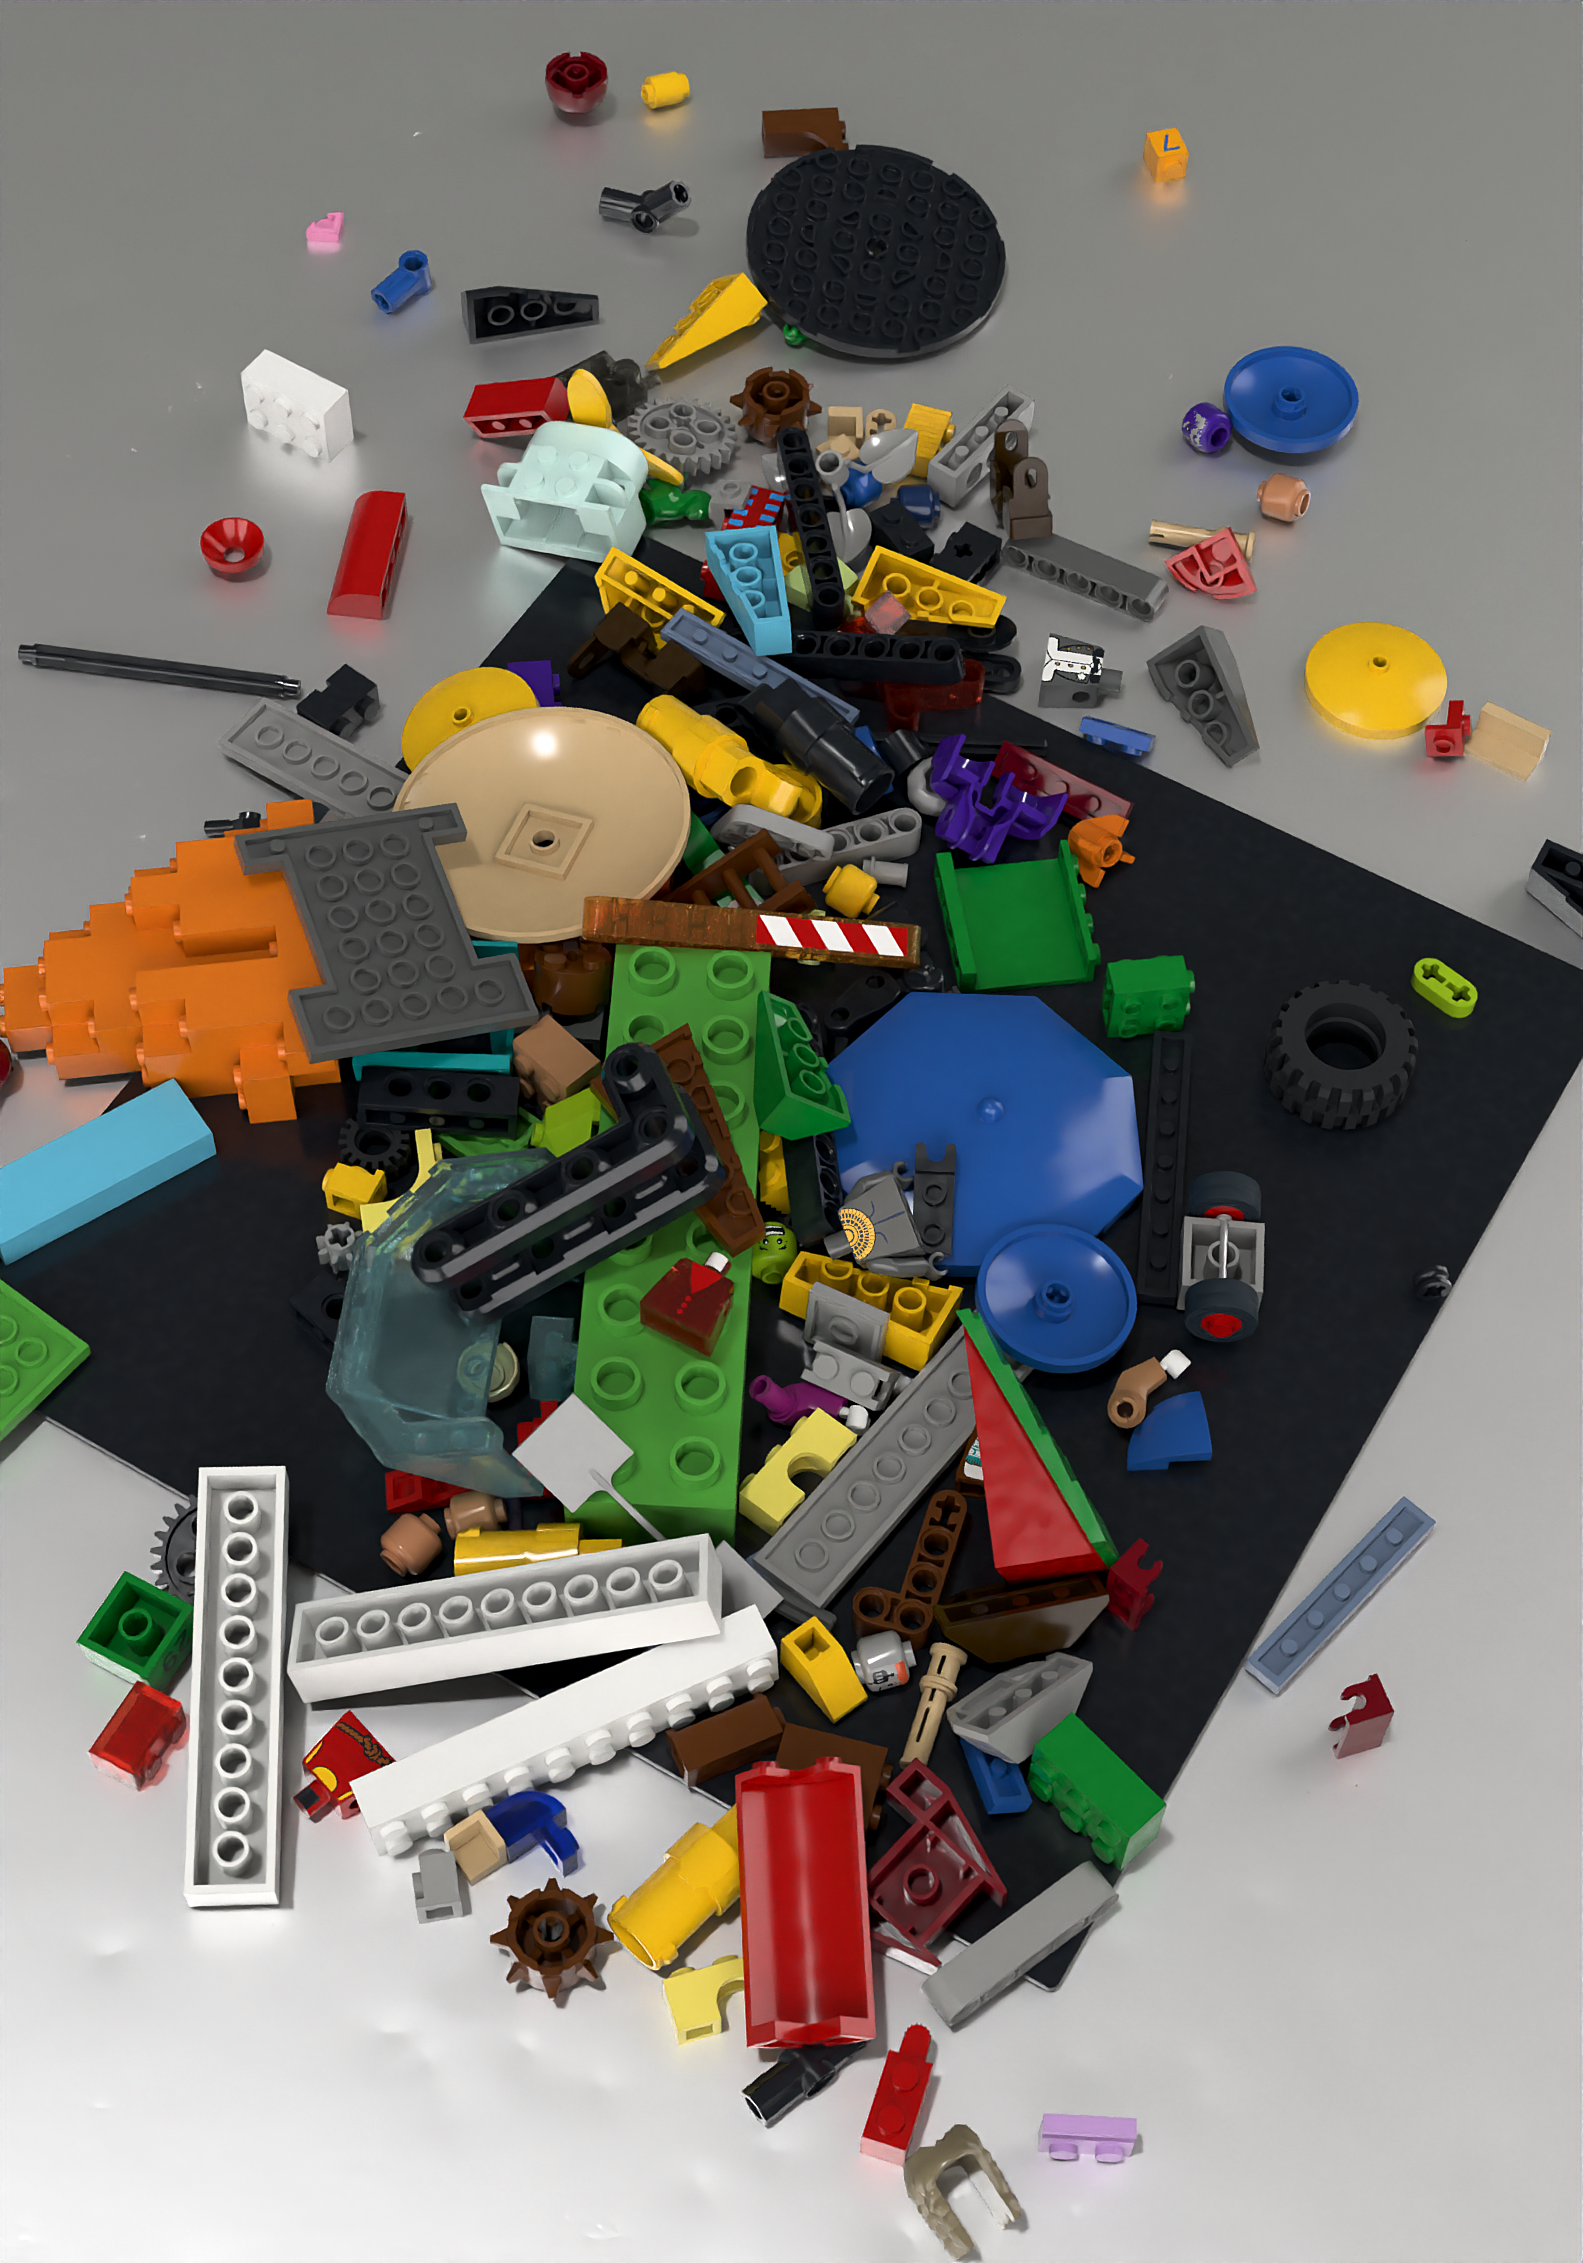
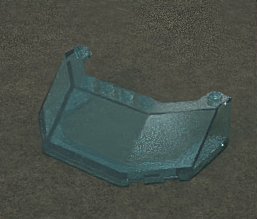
M546 1147L439 1160L428 1171L431 1177L414 1193L408 1190L386 1211L389 1217L373 1233L367 1230L356 1240L325 1392L346 1415L345 1418L358 1435L370 1446L373 1454L383 1466L503 1498L543 1496L544 1485L513 1455L510 1456L503 1448L504 1436L501 1428L485 1417L502 1318L483 1327H469L461 1323L447 1306V1291H434L426 1287L411 1270L410 1256L412 1248L418 1239L430 1229L556 1159L557 1157Z

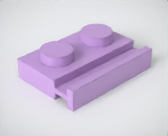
M1044 2113L1038 2132V2152H1049V2156L1055 2159H1073L1077 2157V2154L1095 2155L1097 2160L1103 2162L1121 2161L1123 2156L1130 2157L1134 2139L1137 2138V2118Z

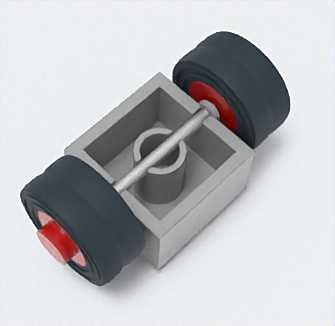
M1210 1172L1197 1177L1191 1183L1188 1205L1189 1216H1184L1180 1234L1176 1309L1185 1310V1325L1193 1335L1209 1341L1231 1342L1241 1340L1253 1334L1258 1325V1310L1263 1295L1265 1223H1258L1261 1215V1190L1254 1179L1238 1172Z

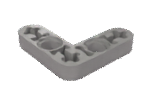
M746 804L735 805L711 826L709 831L725 855L764 828H766L780 848L814 860L830 859L835 842L834 837L824 831Z

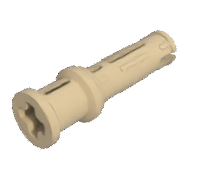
M1152 520L1149 542L1192 547L1227 527H1218L1216 531ZM1233 531L1246 561L1251 562L1256 531H1250L1249 534Z
M934 1643L931 1645L930 1655L932 1659L927 1675L921 1677L919 1682L922 1697L912 1723L903 1756L899 1762L902 1769H905L915 1757L927 1766L946 1703L956 1696L958 1688L955 1686L960 1667L966 1665L968 1659L966 1652L954 1645L947 1643Z

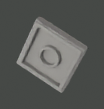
M816 1281L809 1293L803 1339L814 1345L816 1340L828 1339L881 1363L890 1314Z

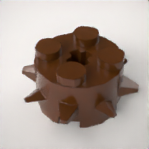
M773 367L757 370L746 378L743 393L730 396V403L742 409V419L738 422V425L744 426L748 434L761 441L766 448H777L778 434L784 428L797 427L807 432L809 417L822 413V406L810 400L809 392L814 385L812 383L808 384L801 374L792 369H789V373H786L784 370L773 372Z
M556 1878L548 1879L544 1891H541V1888L534 1889L520 1899L510 1895L506 1899L512 1910L509 1913L508 1927L490 1935V1944L509 1951L512 1967L505 1980L511 1984L521 1979L536 1989H542L546 1992L548 1999H556L558 1993L572 1987L584 1978L592 1982L596 1981L598 1976L593 1965L597 1956V1948L614 1941L613 1932L595 1925L592 1909L598 1899L597 1895L592 1893L583 1898L567 1888H562L561 1891ZM547 1936L552 1940H555L558 1936L560 1937V1939L555 1942L544 1941V1938H546Z

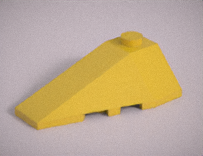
M743 272L714 278L688 307L692 313L684 319L678 320L675 324L674 329L677 331V334H673L662 341L646 362L644 368L647 371L662 369L744 326L749 327L762 316L760 310L768 302Z
M876 545L851 599V604L883 617L994 628L1007 597Z

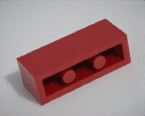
M557 377L475 385L463 419L481 439L534 434L537 428L544 423L566 421L570 410L567 389Z

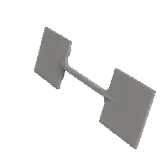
M574 1393L569 1395L512 1452V1455L572 1513L594 1492L600 1490L607 1491L656 1540H667L611 1484L613 1473L634 1451ZM723 1540L715 1548L722 1565L721 1619L753 1604H756L762 1619H764L784 1597Z

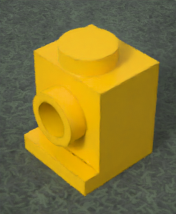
M339 1162L334 1169L330 1168L327 1171L322 1183L327 1208L362 1220L360 1205L383 1202L388 1193L384 1171L377 1169L375 1174L372 1175L362 1167H350Z

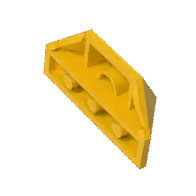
M612 546L594 576L597 587L600 590L605 615L620 601L651 625L658 644L651 652L654 655L667 643L661 639L660 631L681 607L716 628L720 627L727 615Z

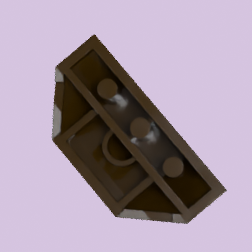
M1084 1573L1081 1576L1072 1575L1015 1585H1008L1007 1582L964 1590L947 1598L944 1603L932 1606L933 1615L946 1637L987 1663L1009 1662L1018 1657L1037 1653L1048 1654L1056 1649L1071 1647L1109 1603V1594L1096 1573Z

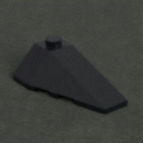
M505 286L461 292L462 317L470 345L599 324V299L597 295Z

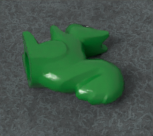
M687 472L683 474L684 480L681 486L673 485L657 478H648L646 483L651 490L642 487L638 494L646 523L649 526L667 520L675 521L688 518L702 521L708 519L709 503L712 496L701 490H690L683 493L682 491L687 487L684 484L688 476Z

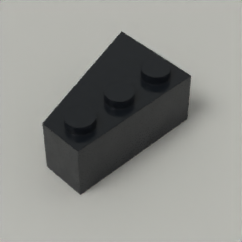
M1546 839L1530 869L1525 889L1583 938V854Z

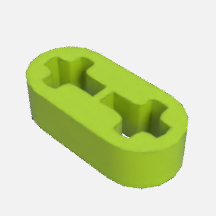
M1425 958L1416 963L1411 977V984L1417 993L1452 1017L1463 1018L1472 1013L1478 993L1469 981L1437 959ZM1431 974L1436 977V978L1431 977V978H1429L1428 980L1425 979V978H1423V976L1428 977V976H1430ZM1460 996H1462V997L1465 998V1000L1460 999V1000H1458V1001H1455V1000L1452 999V998H1456V999H1457V998H1459Z

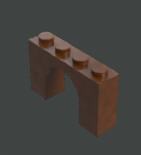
M838 107L762 111L761 137L764 157L805 156L834 147L835 151L849 150V144L843 143V140H846L845 120H839Z

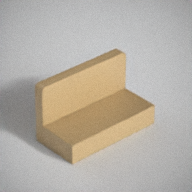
M1487 701L1481 709L1472 736L1469 737L1464 745V753L1515 778L1527 781L1545 755L1552 731Z

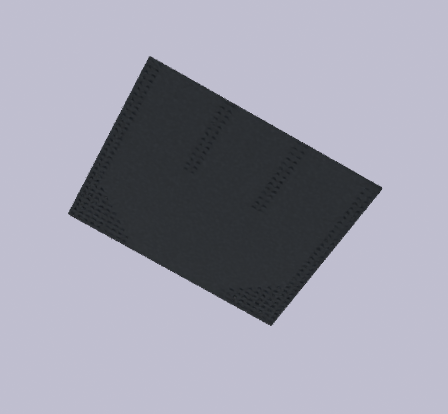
M643 534L641 535L631 556L632 558L727 614L719 629L728 632L734 628H741L727 602L704 596L705 581L700 580L703 562ZM572 557L478 667H494L508 670L507 663L550 660L552 674H559L561 696H554V702H562V707L598 711L625 721L638 719V715L644 706L665 691V689L659 688L654 683L647 684L627 669L621 662V652L618 654L614 650H609L582 677H571L567 673V666L571 657L605 620L600 590L594 577L602 563ZM788 602L791 630L855 633L842 626L831 630L819 628L814 624L811 612ZM650 653L651 658L655 659L656 656ZM589 654L580 662V664L589 656ZM701 662L709 684L694 699L689 697L684 704L692 707L746 695L751 691ZM806 679V680H808V681H815V680H819V679ZM838 680L847 703L860 710L859 719L853 725L854 728L868 724L870 730L876 732L914 729L918 733L1045 738L1047 740V755L1044 759L1135 803L1127 819L1129 822L1122 838L1118 837L1122 844V851L1135 857L1133 864L1118 860L1111 867H1101L1106 872L1098 888L1084 882L1080 872L1076 876L1078 883H1083L1085 886L1086 905L1083 906L1085 913H1091L1093 935H1091L1092 943H1098L1101 954V964L1095 966L1093 981L982 994L1036 996L1132 1076L1143 1175L1154 1033L1136 1035L1131 1038H1107L1100 1009L1107 964L1123 959L1142 960L1162 955L1169 957L1183 955L1186 969L1193 971L1195 991L1194 993H1189L1190 1014L1185 1015L1182 1030L1174 1031L1193 1034L1181 1230L1184 1216H1189L1188 1205L1191 1183L1197 1177L1215 1171L1238 1172L1251 1177L1258 1183L1261 1190V1215L1258 1223H1265L1263 1295L1258 1310V1325L1255 1332L1250 1336L1231 1342L1205 1340L1193 1335L1186 1328L1184 1321L1185 1310L1176 1309L1177 1298L1175 1306L1137 1302L1136 1318L1133 1327L1123 1346L1108 1361L1095 1368L1078 1373H1051L1033 1369L1021 1383L1034 1405H1036L1051 1436H1053L1063 1455L1067 1458L1088 1499L1091 1500L1094 1508L1102 1517L1120 1557L1141 1538L1149 1544V1549L1143 1559H1141L1139 1568L1150 1570L1155 1562L1159 1560L1163 1562L1160 1575L1149 1585L1147 1595L1154 1594L1153 1605L1141 1618L1139 1627L1134 1632L1104 1608L1071 1647L1056 1649L1048 1654L1037 1653L1018 1657L1009 1662L987 1663L946 1637L935 1619L927 1644L920 1650L913 1651L917 1666L908 1668L910 1677L907 1683L880 1691H871L866 1683L862 1684L867 1694V1700L833 1724L780 1662L781 1639L801 1625L773 1610L763 1619L777 1648L779 1679L775 1680L769 1689L762 1692L763 1695H766L771 1707L778 1706L787 1723L888 1748L886 1764L893 1765L890 1784L904 1770L900 1767L899 1762L903 1756L912 1723L922 1697L919 1682L921 1677L927 1675L932 1659L930 1655L931 1645L934 1643H947L962 1649L968 1655L966 1665L960 1667L955 1686L958 1688L956 1696L946 1703L927 1767L950 1788L1007 1890L1006 1904L1002 1908L981 1890L943 1931L964 1944L971 1946L1082 1863L1091 1861L1113 1888L1125 1867L1119 1871L1112 1863L1107 1864L1103 1862L1091 1847L1093 1840L1089 1836L1085 1837L1080 1831L1078 1833L1072 1831L1063 1822L1060 1811L1049 1800L1045 1802L1036 1796L1028 1780L1032 1754L1018 1764L1032 1799L1031 1805L1025 1812L988 1814L959 1741L961 1737L953 1732L947 1719L946 1710L996 1675L1026 1663L1046 1661V1656L1055 1652L1090 1661L1093 1664V1671L1075 1715L1145 1784L1164 1800L1449 1296L1448 1294L1440 1299L1429 1301L1419 1299L1415 1292L1417 1286L1414 1285L1412 1280L1413 1274L1423 1267L1431 1265L1444 1266L1449 1274L1447 1280L1450 1281L1453 1289L1583 1059V970L963 682H958L954 685H928ZM763 743L748 746L749 752L773 765H792L781 754L773 753ZM880 754L881 759L889 766V764L885 761V759H884V758L882 757V755ZM962 756L976 762H994L996 757ZM402 757L395 767L410 775L412 772L408 768L404 757ZM894 772L895 776L892 781L893 792L882 796L870 809L859 815L852 814L818 782L822 792L821 830L899 808L913 809L921 816L922 826L919 849L910 856L889 861L891 863L908 864L906 886L877 883L874 893L880 896L869 915L861 912L857 918L849 919L828 906L825 902L826 893L822 890L829 879L803 887L818 908L816 910L825 911V917L834 918L833 922L862 924L863 920L892 901L900 903L907 913L927 931L928 942L925 949L935 967L943 969L947 991H950L951 987L957 986L934 880L936 853L951 852L954 869L1058 858L1060 840H1068L1070 830L1082 821L1062 810L1056 824L1040 839L1026 840L1007 833L994 863L987 864L979 859L971 861L968 859V853L957 847L954 849L948 848V842L936 836L935 827L939 817L920 813L909 801L907 777L899 778ZM990 775L986 785L982 787L979 800L980 804L990 810L993 807L991 797L999 781L998 778ZM715 823L706 826V829L710 831L711 826ZM545 840L542 842V847H547L552 843ZM676 867L672 891L693 878L687 867ZM749 875L744 878L749 883ZM759 895V896H760L764 901H766L767 899H769V898L772 897L773 895H768V896ZM648 900L642 904L645 908L644 911L652 906L655 901ZM711 900V904L713 905L714 909L716 910L722 922L724 923V914ZM698 910L679 922L694 948L699 947L713 937ZM624 918L618 920L617 924L612 925L614 953H616V944H621L624 940L621 928L622 923L625 921ZM650 926L656 946L676 947L667 931L658 936ZM768 945L766 949L760 952H771L770 993L795 1005L805 1003L811 1007L819 1021L823 1055L827 1064L834 1060V1053L827 1045L823 1024V1016L827 1008L867 973L873 971L886 972L896 978H901L903 973L889 957L883 954L837 950L830 951L827 961L820 960V965H806L798 963V957L783 956L782 945ZM1425 958L1437 959L1469 981L1478 993L1472 1013L1463 1018L1452 1017L1417 993L1411 984V977L1416 963ZM1431 974L1430 976H1428V977L1423 976V978H1425V979H1427V980H1428L1429 978H1431V977L1436 978V977H1435L1434 975H1432V974ZM877 979L870 980L867 986L872 989L879 988ZM1337 980H1349L1350 985L1359 986L1360 983L1371 986L1370 990L1377 994L1379 991L1385 993L1390 997L1392 1005L1397 1003L1405 1011L1404 1020L1409 1019L1415 1029L1414 1037L1418 1040L1417 1060L1405 1097L1400 1105L1395 1106L1394 1111L1389 1116L1383 1119L1378 1117L1375 1124L1363 1127L1360 1123L1356 1125L1355 1129L1342 1130V1126L1333 1125L1332 1129L1321 1127L1322 1123L1313 1120L1311 1123L1300 1119V1113L1297 1111L1291 1113L1282 1105L1283 1097L1276 1098L1270 1089L1271 1082L1265 1076V1050L1275 1014L1280 1011L1281 1004L1288 997H1294L1295 992L1303 987L1309 986L1310 989H1314L1315 983L1328 981L1329 984H1336ZM610 992L609 1003L605 1006L606 1028L601 1056V1070L606 1058L612 992ZM1460 996V997L1457 998V999H1456V998H1452V999L1455 1000V1001H1458V1000H1460V999L1465 1000V998L1462 997V996ZM837 1012L832 1016V1019L835 1021L842 1019L838 1016ZM1323 1040L1308 1046L1310 1051L1320 1061L1337 1069L1357 1070L1372 1064L1369 1057L1361 1049L1348 1042ZM353 1057L339 1059L341 1082L295 1087L297 1119L250 1124L247 1109L240 1110L238 1093L188 1098L213 1134L216 1155L7 1266L0 1258V1279L88 1344L91 1354L33 1412L189 1500V1494L191 1493L198 1499L199 1468L285 1466L289 1479L288 1558L346 1591L357 1594L455 1577L454 1552L456 1540H451L444 1516V1508L450 1506L408 1512L417 1517H420L423 1513L428 1515L442 1530L438 1534L443 1544L442 1552L422 1574L411 1575L407 1573L405 1577H402L392 1570L380 1556V1553L383 1551L380 1545L382 1535L401 1515L406 1514H391L387 1511L385 1473L419 1461L431 1467L448 1460L293 1320L289 1299L324 1270L329 1272L336 1280L339 1277L343 1278L352 1287L356 1298L363 1304L366 1302L371 1303L381 1314L382 1321L391 1329L393 1327L399 1328L408 1338L410 1346L419 1354L421 1352L427 1353L436 1363L438 1371L447 1379L453 1377L458 1381L459 1362L466 1351L476 1347L480 1342L488 1340L501 1344L506 1342L510 1345L520 1363V1378L510 1396L495 1403L481 1402L494 1416L495 1440L472 1459L474 1463L475 1490L488 1488L493 1492L496 1499H504L509 1522L502 1524V1531L537 1530L539 1523H565L564 1504L558 1498L523 1500L521 1495L520 1462L512 1455V1452L519 1446L518 1424L533 1422V1418L541 1417V1401L557 1400L558 1407L569 1395L574 1393L585 1271L489 1325L469 1327L461 1323L450 1311L446 1300L433 1295L430 1289L418 1290L413 1285L410 1273L399 1274L394 1269L393 1256L367 1260L366 1255L365 1259L358 1258L354 1271L350 1269L339 1270L337 1273L333 1272V1267L329 1262L320 1264L318 1257L320 1250L317 1247L316 1238L317 1236L325 1237L328 1224L334 1226L349 1222L350 1228L354 1233L356 1231H363L362 1220L327 1208L325 1191L322 1190L323 1179L330 1168L334 1169L338 1162L342 1164L338 1140L340 1139L341 1128L347 1129L346 1121L349 1118L357 1122L356 1114L358 1113L357 1103L360 1081H356L352 1067ZM513 1063V1077H515V1066H514V1063ZM142 1071L136 1072L101 1115L151 1090V1087H144ZM520 1093L519 1106L542 1121L544 1113L541 1106L532 1098L527 1099ZM593 1125V1126H595V1136H596V1135H598V1132H599V1126ZM408 1131L411 1143V1162L408 1161V1168L405 1172L399 1169L400 1177L395 1181L391 1175L387 1176L388 1183L386 1185L388 1193L383 1202L391 1201L404 1195L416 1182L419 1174V1160L415 1131ZM431 1132L432 1144L437 1143L434 1141L433 1133ZM374 1139L364 1143L360 1150L367 1155H379L386 1152L390 1148V1144L385 1140ZM530 1145L529 1150L536 1154V1146ZM441 1146L442 1159H451L455 1191L461 1189L463 1182L471 1177L481 1178L469 1185L468 1190L473 1197H477L480 1194L481 1187L492 1190V1182ZM518 1161L510 1165L496 1180L505 1183L506 1173H510L515 1179L521 1177L522 1170H526L528 1174L532 1171ZM758 1180L757 1206L763 1222L783 1224L787 1214H781V1211L771 1208V1205L766 1204V1201H760V1182ZM1142 1193L1125 1214L1104 1234L1100 1232L1096 1237L1111 1248L1124 1263L1133 1280L1135 1290ZM467 1199L460 1202L461 1206L468 1204L469 1207L472 1206L471 1201ZM824 1243L812 1249H798V1255L801 1251L830 1257ZM852 1252L837 1258L852 1262L853 1268L869 1271L868 1268H862L856 1262ZM753 1275L738 1490L749 1474L754 1473L756 1475L765 1466L764 1462L767 1455L776 1445L780 1444L783 1446L788 1441L794 1427L778 1424L769 1418L768 1408L750 1396L749 1387L751 1383L761 1375L771 1378L781 1388L792 1384L809 1382L801 1378L804 1369L812 1365L817 1351L813 1350L814 1344L803 1339L806 1320L779 1308L783 1282L768 1284ZM925 1276L918 1277V1278H922V1279L929 1280V1279H927ZM943 1276L936 1281L930 1280V1286L948 1289L949 1285L964 1288L959 1310L970 1308L972 1313L976 1310L974 1294L977 1277ZM913 1277L900 1278L904 1280L913 1281ZM339 1314L332 1319H342L347 1315ZM959 1317L955 1320L938 1351L962 1326L963 1323ZM365 1339L362 1340L360 1344H369L372 1343L374 1340ZM1172 1350H1179L1190 1360L1191 1364L1176 1379L1165 1370L1167 1380L1147 1396L1145 1417L1140 1423L1153 1411V1407L1160 1402L1179 1394L1200 1391L1213 1452L1211 1460L1169 1462L1168 1469L1127 1471V1451L1136 1426L1126 1429L1118 1427L1113 1423L1108 1415L1107 1406L1109 1399L1123 1371L1153 1357L1160 1363ZM884 1355L882 1356L881 1364L899 1371L900 1375L885 1410L873 1411L864 1407L871 1420L869 1428L919 1374V1371ZM392 1364V1365L388 1366L387 1368H388V1369H398V1368H400L402 1365H401V1364ZM881 1380L874 1394L875 1397H877L882 1387L883 1381ZM420 1389L415 1394L424 1395L431 1390ZM466 1394V1396H467L471 1401H473L475 1404H477V1403L479 1402V1401H477V1400H475V1399L470 1398V1397ZM848 1399V1408L853 1405H860ZM449 1414L444 1416L442 1419L454 1420L459 1416L456 1414ZM843 1418L841 1424L845 1426L847 1419ZM857 1436V1442L862 1436ZM966 1447L824 1608V1610L836 1616V1623L830 1634L842 1646L854 1671L855 1667L851 1652L857 1650V1642L862 1637L855 1633L851 1625L853 1598L858 1591L866 1587H878L900 1594L929 1503L937 1492L946 1489L954 1490L956 1472ZM801 1472L790 1479L795 1486L805 1492V1500L824 1480L823 1477L813 1472ZM738 1493L734 1550L744 1559H747L762 1549L772 1536L739 1512ZM964 1497L967 1503L964 1531L941 1603L964 1590L1006 1582L995 1569L986 1500ZM945 1514L944 1518L941 1519L940 1526L947 1528L950 1514ZM938 1548L926 1550L929 1554L935 1556L944 1554ZM1109 1570L1091 1572L1096 1573L1103 1586L1106 1587ZM926 1584L915 1586V1589L920 1592H930L933 1590ZM874 1609L862 1611V1614L867 1617H877L880 1615ZM906 1621L902 1624L904 1627L912 1630L921 1627L915 1621ZM639 1647L490 1673L535 1699H539L640 1655L645 1650ZM748 1692L735 1698L732 1705L721 1711L712 1712L710 1709L696 1715L692 1723L683 1728L675 1729V1731H680L753 1700V1694ZM671 1727L656 1733L655 1738L645 1745L639 1747L629 1745L623 1748L685 1784L670 1752V1745L665 1735V1731L672 1729ZM778 1751L691 1788L731 1809L736 1804L735 1775L752 1770V1765L756 1762H775ZM879 1790L876 1804L883 1805L877 1832L869 1830L865 1843L866 1874L912 1826L886 1802V1791ZM1094 1922L1021 1976L1047 1991L1055 1990Z

